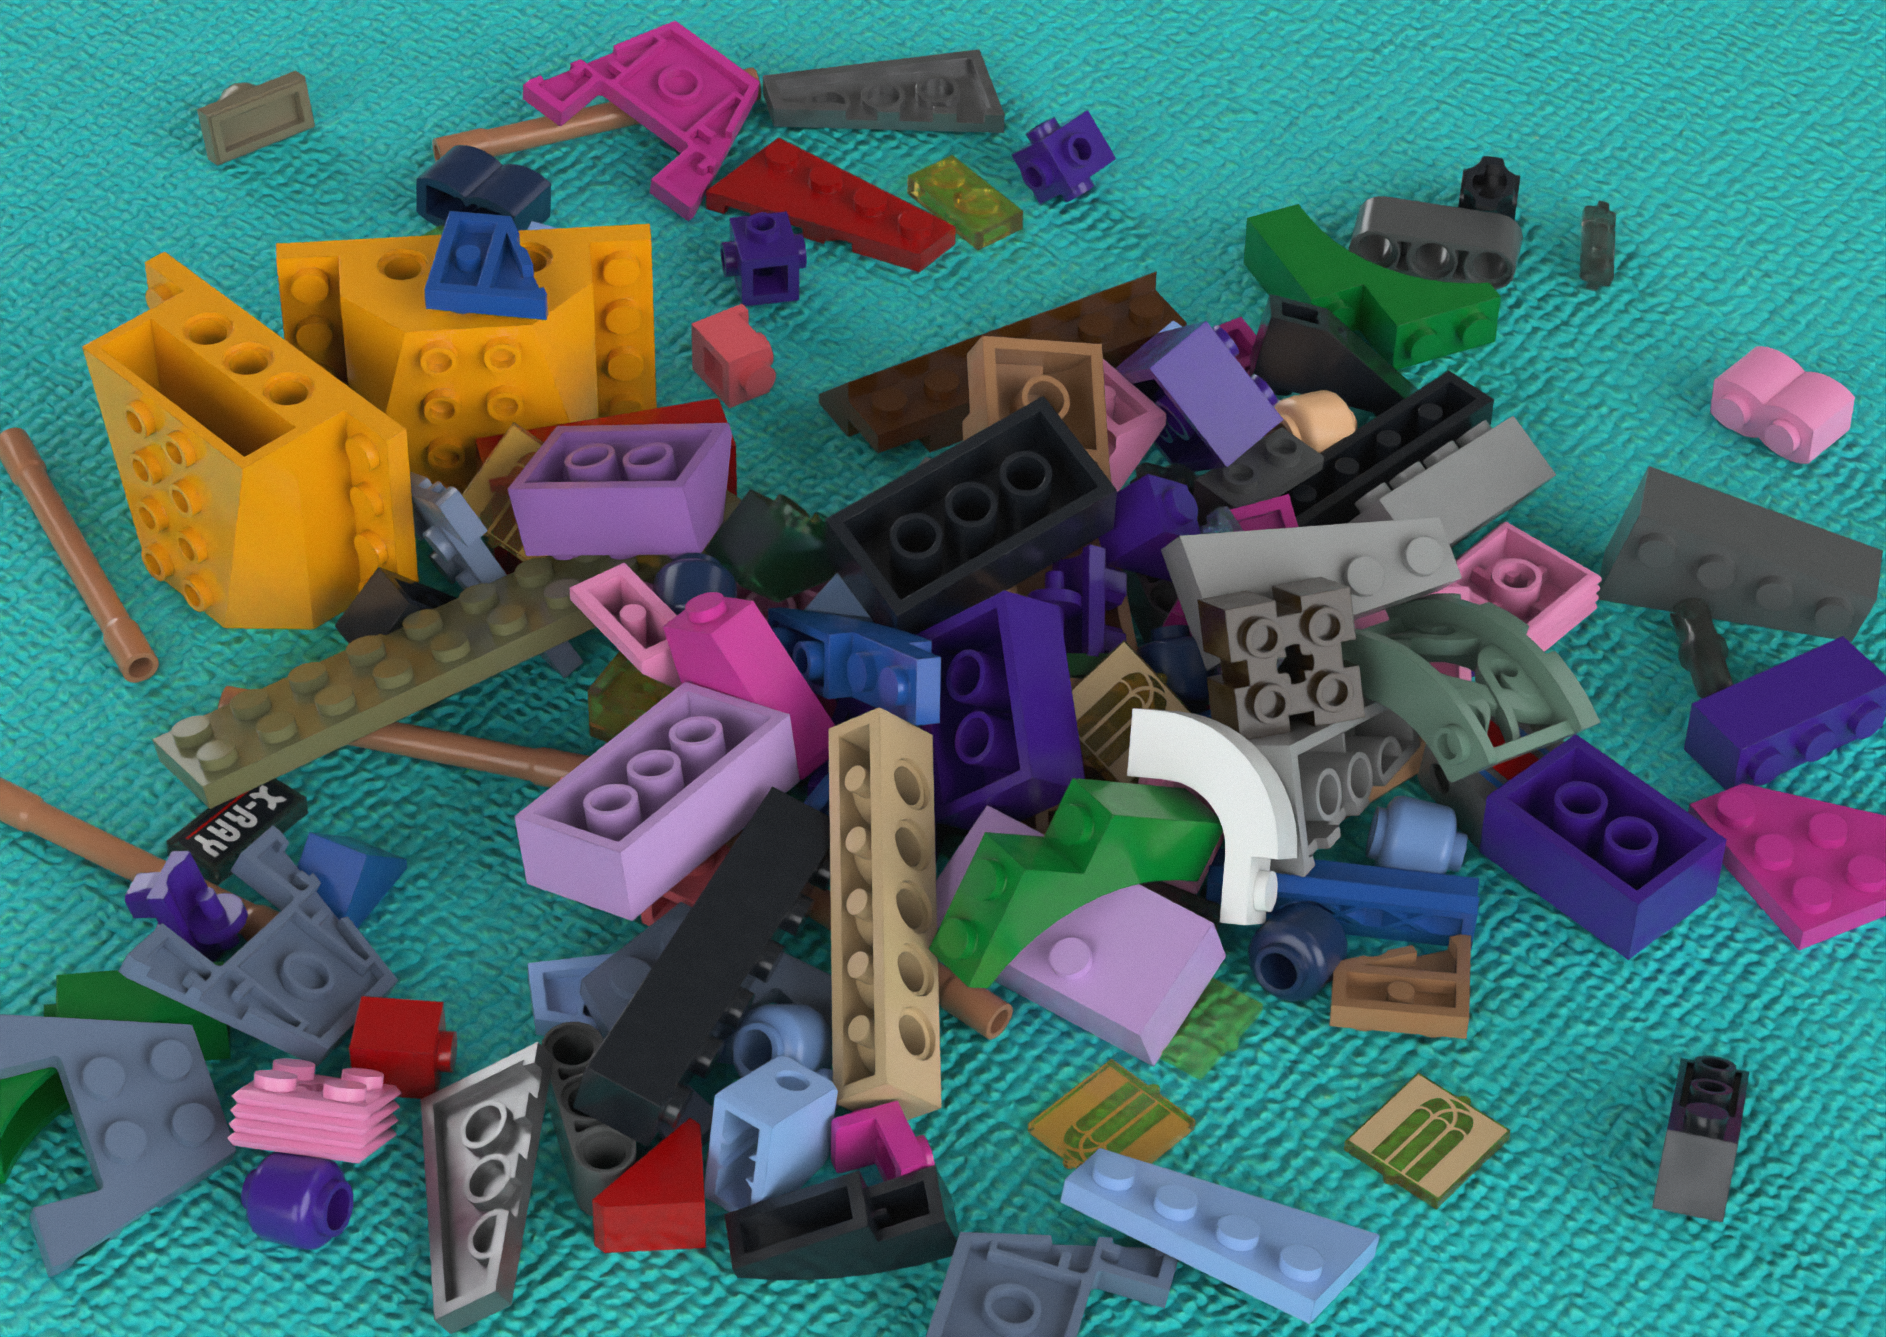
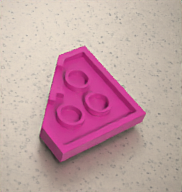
M1744 783L1689 804L1688 813L1727 839L1722 864L1798 950L1886 916L1885 815Z

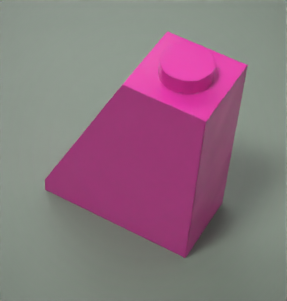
M718 592L704 593L689 600L685 605V610L663 626L681 684L689 682L790 714L800 780L805 779L829 759L828 729L834 727L835 724L754 601L724 597Z

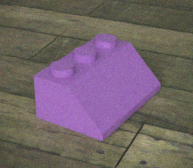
M730 424L557 426L507 489L526 556H552L557 560H568L580 555H609L613 559L623 560L637 555H667L675 559L677 556L686 553H702L724 520L732 439Z

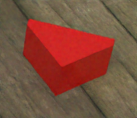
M692 1118L687 1119L592 1199L594 1246L604 1253L706 1248L701 1124Z

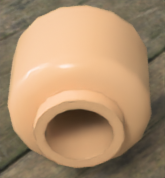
M1319 390L1280 400L1274 408L1284 420L1264 437L1283 427L1315 451L1321 453L1343 438L1353 434L1358 429L1354 413L1336 393L1328 390Z

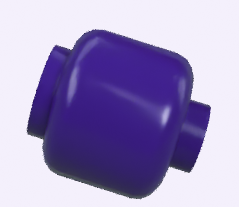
M273 1152L265 1157L259 1166L247 1175L242 1187L241 1201L246 1209L249 1225L259 1238L299 1249L317 1250L328 1243L333 1237L340 1235L348 1225L353 1209V1191L348 1182H346L342 1169L330 1159Z

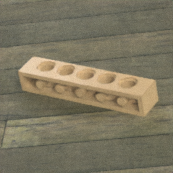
M878 707L828 729L833 1083L838 1090L836 1104L854 1111L898 1100L906 1119L910 1120L942 1108L938 958L929 950L937 933L933 735Z

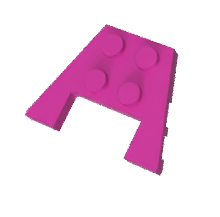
M672 21L614 45L613 53L589 63L584 62L582 59L570 63L569 71L545 81L541 75L528 80L523 85V100L560 127L597 96L605 97L681 153L651 179L650 194L689 222L695 216L706 195V190L711 186L758 97L760 82L680 23Z

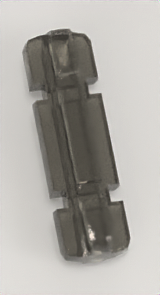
M1599 200L1596 206L1587 205L1582 211L1579 277L1586 281V288L1591 291H1597L1599 286L1609 287L1614 280L1616 214L1609 210V203Z

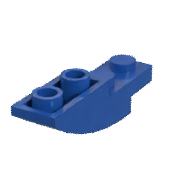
M782 607L768 608V624L815 694L826 699L853 697L875 708L880 707L915 726L940 723L941 657L931 653V640L889 626L839 615Z

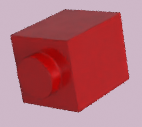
M361 996L349 1046L351 1068H363L382 1072L384 1074L383 1084L395 1085L400 1090L401 1094L397 1097L423 1099L439 1091L442 1072L453 1073L457 1056L456 1031H446L444 1002Z

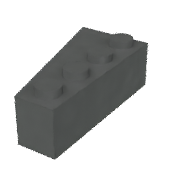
M1649 466L1605 549L1600 573L1602 580L1598 583L1600 590L1596 594L1599 596L1598 600L1831 639L1844 636L1849 642H1852L1877 600L1883 550Z

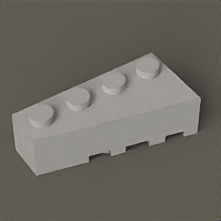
M1514 415L1494 428L1489 425L1487 420H1484L1456 440L1460 449L1452 440L1423 461L1427 467L1426 470L1418 461L1389 482L1394 490L1391 491L1384 482L1354 503L1360 514L1349 523L1440 517L1450 547L1452 548L1519 504L1556 476V474Z
M1440 517L1184 535L1177 537L1161 549L1192 637L1199 647L1206 671L1220 667L1221 661L1220 658L1203 651L1197 599L1247 590L1273 600V585L1323 577L1350 587L1354 620L1438 592L1462 578Z
M1363 697L1365 718L1314 727L1289 716L1291 732L1248 740L1267 758L1277 772L1289 797L1296 823L1297 858L1271 859L1270 871L1305 877L1315 866L1313 858L1317 849H1330L1341 837L1339 824L1346 816H1359L1370 804L1368 798L1372 787L1386 786L1420 747L1419 734L1404 719L1380 703Z

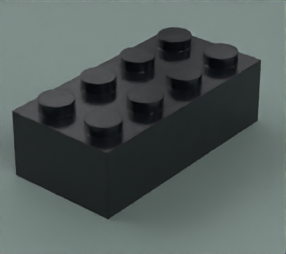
M1042 396L826 518V558L874 623L916 635L1004 590L1007 591L1114 529L1117 489L1046 398Z

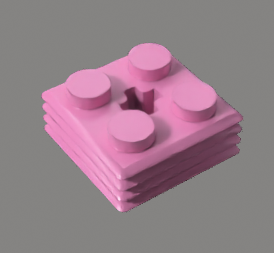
M1508 522L1499 524L1455 559L1462 578L1449 586L1470 587V602L1478 605L1491 602L1528 624L1529 628L1526 635L1544 652L1598 607L1595 602L1599 599L1596 593L1600 590L1598 583L1602 580L1601 576Z
M288 1058L273 1060L271 1070L255 1071L254 1080L231 1095L238 1104L230 1109L236 1118L229 1125L235 1132L228 1136L227 1139L233 1146L359 1164L397 1135L391 1126L399 1121L393 1112L400 1107L394 1099L401 1092L395 1085L383 1084L384 1074L379 1071L363 1068H346L342 1070L341 1078L315 1074V1064L310 1061Z

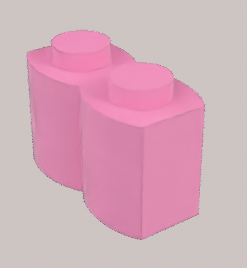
M1757 346L1714 380L1710 413L1726 428L1742 436L1759 438L1777 455L1795 463L1809 464L1850 430L1855 397L1845 386L1833 378L1817 372H1805L1797 362L1786 354L1773 348Z

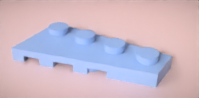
M1099 1148L1065 1179L1060 1201L1308 1324L1375 1257L1380 1237L1379 1234L1102 1148Z

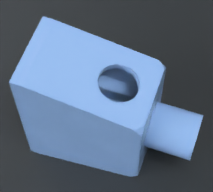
M777 1056L719 1091L714 1099L704 1183L705 1198L732 1212L799 1190L824 1165L829 1156L831 1121L834 1119L835 1109L839 1107L836 1104L838 1090L833 1083V1070L820 1068L814 1072L789 1057Z

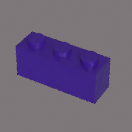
M1844 636L1839 637L1692 703L1684 750L1725 790L1743 783L1753 786L1765 785L1788 770L1806 762H1815L1823 758L1828 752L1858 738H1868L1878 729L1882 728L1886 717V675Z

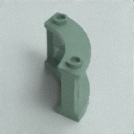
M1455 593L1426 595L1386 609L1390 620L1362 630L1355 629V640L1341 642L1343 659L1360 667L1363 697L1380 703L1404 719L1425 741L1450 782H1455L1540 748L1548 747L1601 723L1590 699L1556 651L1546 654L1526 635L1529 628L1528 624L1491 602L1478 605L1461 599V594ZM1430 662H1446L1468 668L1475 672V682L1440 673ZM1491 716H1494L1505 740V744L1495 748L1487 735ZM1518 723L1528 724L1533 733L1520 738Z

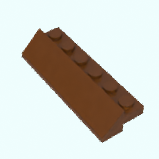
M1156 271L820 393L819 404L847 437L860 433L877 454L917 439L931 453L963 441L962 421L970 413L967 353L982 336L1102 344L1103 359L1113 368H1116L1173 320L1182 327L1187 326V322L1156 291Z

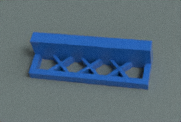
M1219 848L1212 865H1209L1205 916L1213 920H1220L1225 849ZM1314 859L1315 866L1305 877L1276 873L1278 882L1277 898L1273 910L1266 912V921L1287 904L1306 902L1318 905L1331 913L1342 926L1345 935L1448 946L1450 936L1462 934L1471 935L1472 949L1479 907V878Z

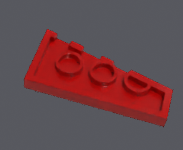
M779 137L706 190V209L725 214L729 207L748 212L750 215L761 212L777 213L787 211L790 224L802 228L803 237L823 244L825 241L836 240L852 243L853 253L917 272H921L955 245L956 226Z

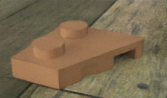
M1460 934L1450 936L1448 950L1417 956V951L1413 945L1387 950V952L1379 956H1359L1341 960L1333 971L1329 1026L1353 1028L1359 1031L1375 1030L1418 1034L1431 1038L1450 1037L1467 1039L1470 1004L1471 935Z

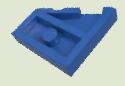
M449 211L424 289L426 309L452 311L459 314L475 313L547 320V293L544 287L539 288L534 278L532 260L527 250L520 245L519 232L512 217Z

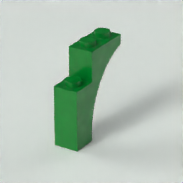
M1299 204L1247 218L1243 263L1266 293L1327 308L1352 331L1359 330L1375 351L1396 370L1495 342L1501 296L1490 283H1454L1429 280L1379 266L1350 252L1331 239L1310 219Z
M1072 778L1044 837L984 833L929 950L967 987L989 988L1003 969L1028 944L1058 920L1079 907L1111 892L1141 883L1169 880L1198 882L1223 833L1220 820L1216 814L1186 788Z
M224 961L213 963L215 965L221 966L224 964ZM119 970L56 975V1003L44 1004V1017L193 1025L205 1061L231 1059L229 1025L123 976L118 972ZM54 1067L0 1080V1184L6 1183L15 1163L39 1132L59 1114L70 1108L58 1070Z

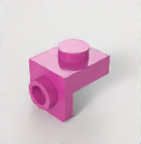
M898 1100L872 1108H860L849 1114L836 1117L831 1121V1162L837 1173H844L876 1164L883 1181H887L935 1165L928 1140L924 1135L915 1137Z

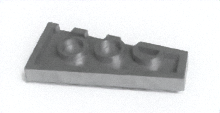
M979 49L763 75V95L773 126L1004 133L1005 115Z
M539 1042L421 1099L434 1320L450 1334L512 1305L553 1056Z

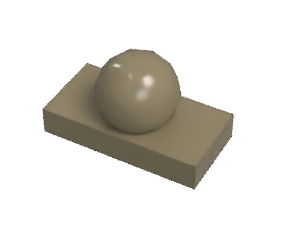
M297 71L260 85L247 82L234 83L223 90L217 102L197 109L208 160L217 166L315 127L305 76Z

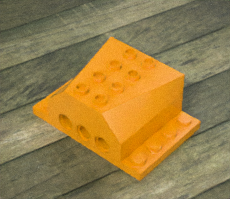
M650 224L518 231L520 245L527 250L532 260L534 278L539 288L544 287L547 293V320L475 313L459 314L452 311L426 309L424 289L442 235L276 243V263L284 340L407 430L410 472L427 477L432 484L439 481L446 489L449 486H453L464 496L477 478L475 439L506 434L509 433L512 427L518 431L657 408Z
M165 251L145 262L148 290L145 293V298L150 310L82 346L141 545L142 560L148 572L156 580H164L181 593L195 611L205 612L224 628L314 630L347 610L378 567L419 582L407 430Z

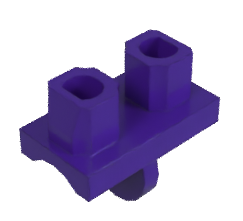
M1089 544L1083 547V552L1080 555L1069 559H1061L1053 563L1052 571L1045 573V589L1032 591L1026 596L1059 606L1066 653H1086L1088 656L1099 657V653H1113L1124 642L1126 643V634L1123 633L1122 629L1105 625V610L1110 611L1122 605L1127 595V574L1105 564V548Z
M172 851L161 872L138 873L125 895V903L133 918H156L158 921L157 927L163 923L211 962H215L224 951L237 946L239 943L237 933L246 924L248 917L246 907L240 897L230 893L216 894L213 888L207 886L190 851Z

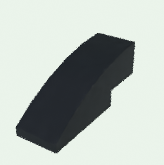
M935 1165L869 1187L858 1170L724 1214L732 1269L737 1278L814 1280L887 1272L951 1257L959 1237L953 1199Z

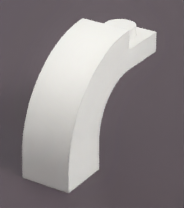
M1133 708L1127 776L1179 782L1194 789L1209 802L1220 820L1225 837V862L1219 923L1238 925L1265 923L1266 912H1271L1274 908L1278 889L1277 875L1274 871H1270L1271 859L1297 858L1295 818L1286 789L1277 772L1267 758L1250 741L1232 728L1216 720L1180 711Z

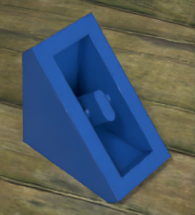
M309 832L297 868L308 876L314 873L321 882L317 893L338 920L348 916L358 928L407 869V859L349 836Z

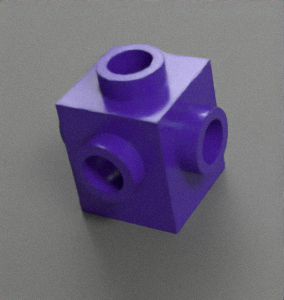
M1088 110L1060 124L1055 116L1042 122L1025 133L1030 143L1011 155L1021 171L1025 184L1033 191L1040 204L1060 194L1065 203L1077 198L1095 186L1090 178L1093 174L1116 160Z
M787 211L777 213L761 212L750 216L729 218L730 242H721L720 244L721 263L724 277L734 276L741 304L744 306H754L799 300V269H804L807 266L806 247L803 234H793Z

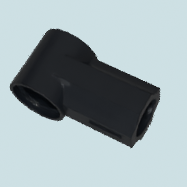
M1483 156L1481 161L1474 167L1463 169L1458 208L1498 213L1508 216L1515 221L1521 175H1515L1510 172L1502 158Z

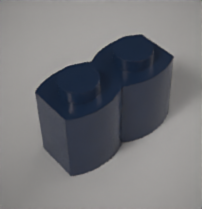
M454 146L421 174L416 181V212L431 224L444 229L449 211L511 216L518 231L527 230L532 221L543 224L550 217L551 183L536 171L521 165H502L492 155L472 146Z

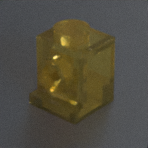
M619 651L588 689L590 736L608 743L675 690V688L642 674Z

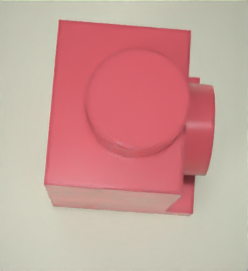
M743 304L691 323L692 369L729 408L770 392L776 380V373L771 367L774 361L773 351L767 338L761 332L756 333L750 327L748 309Z

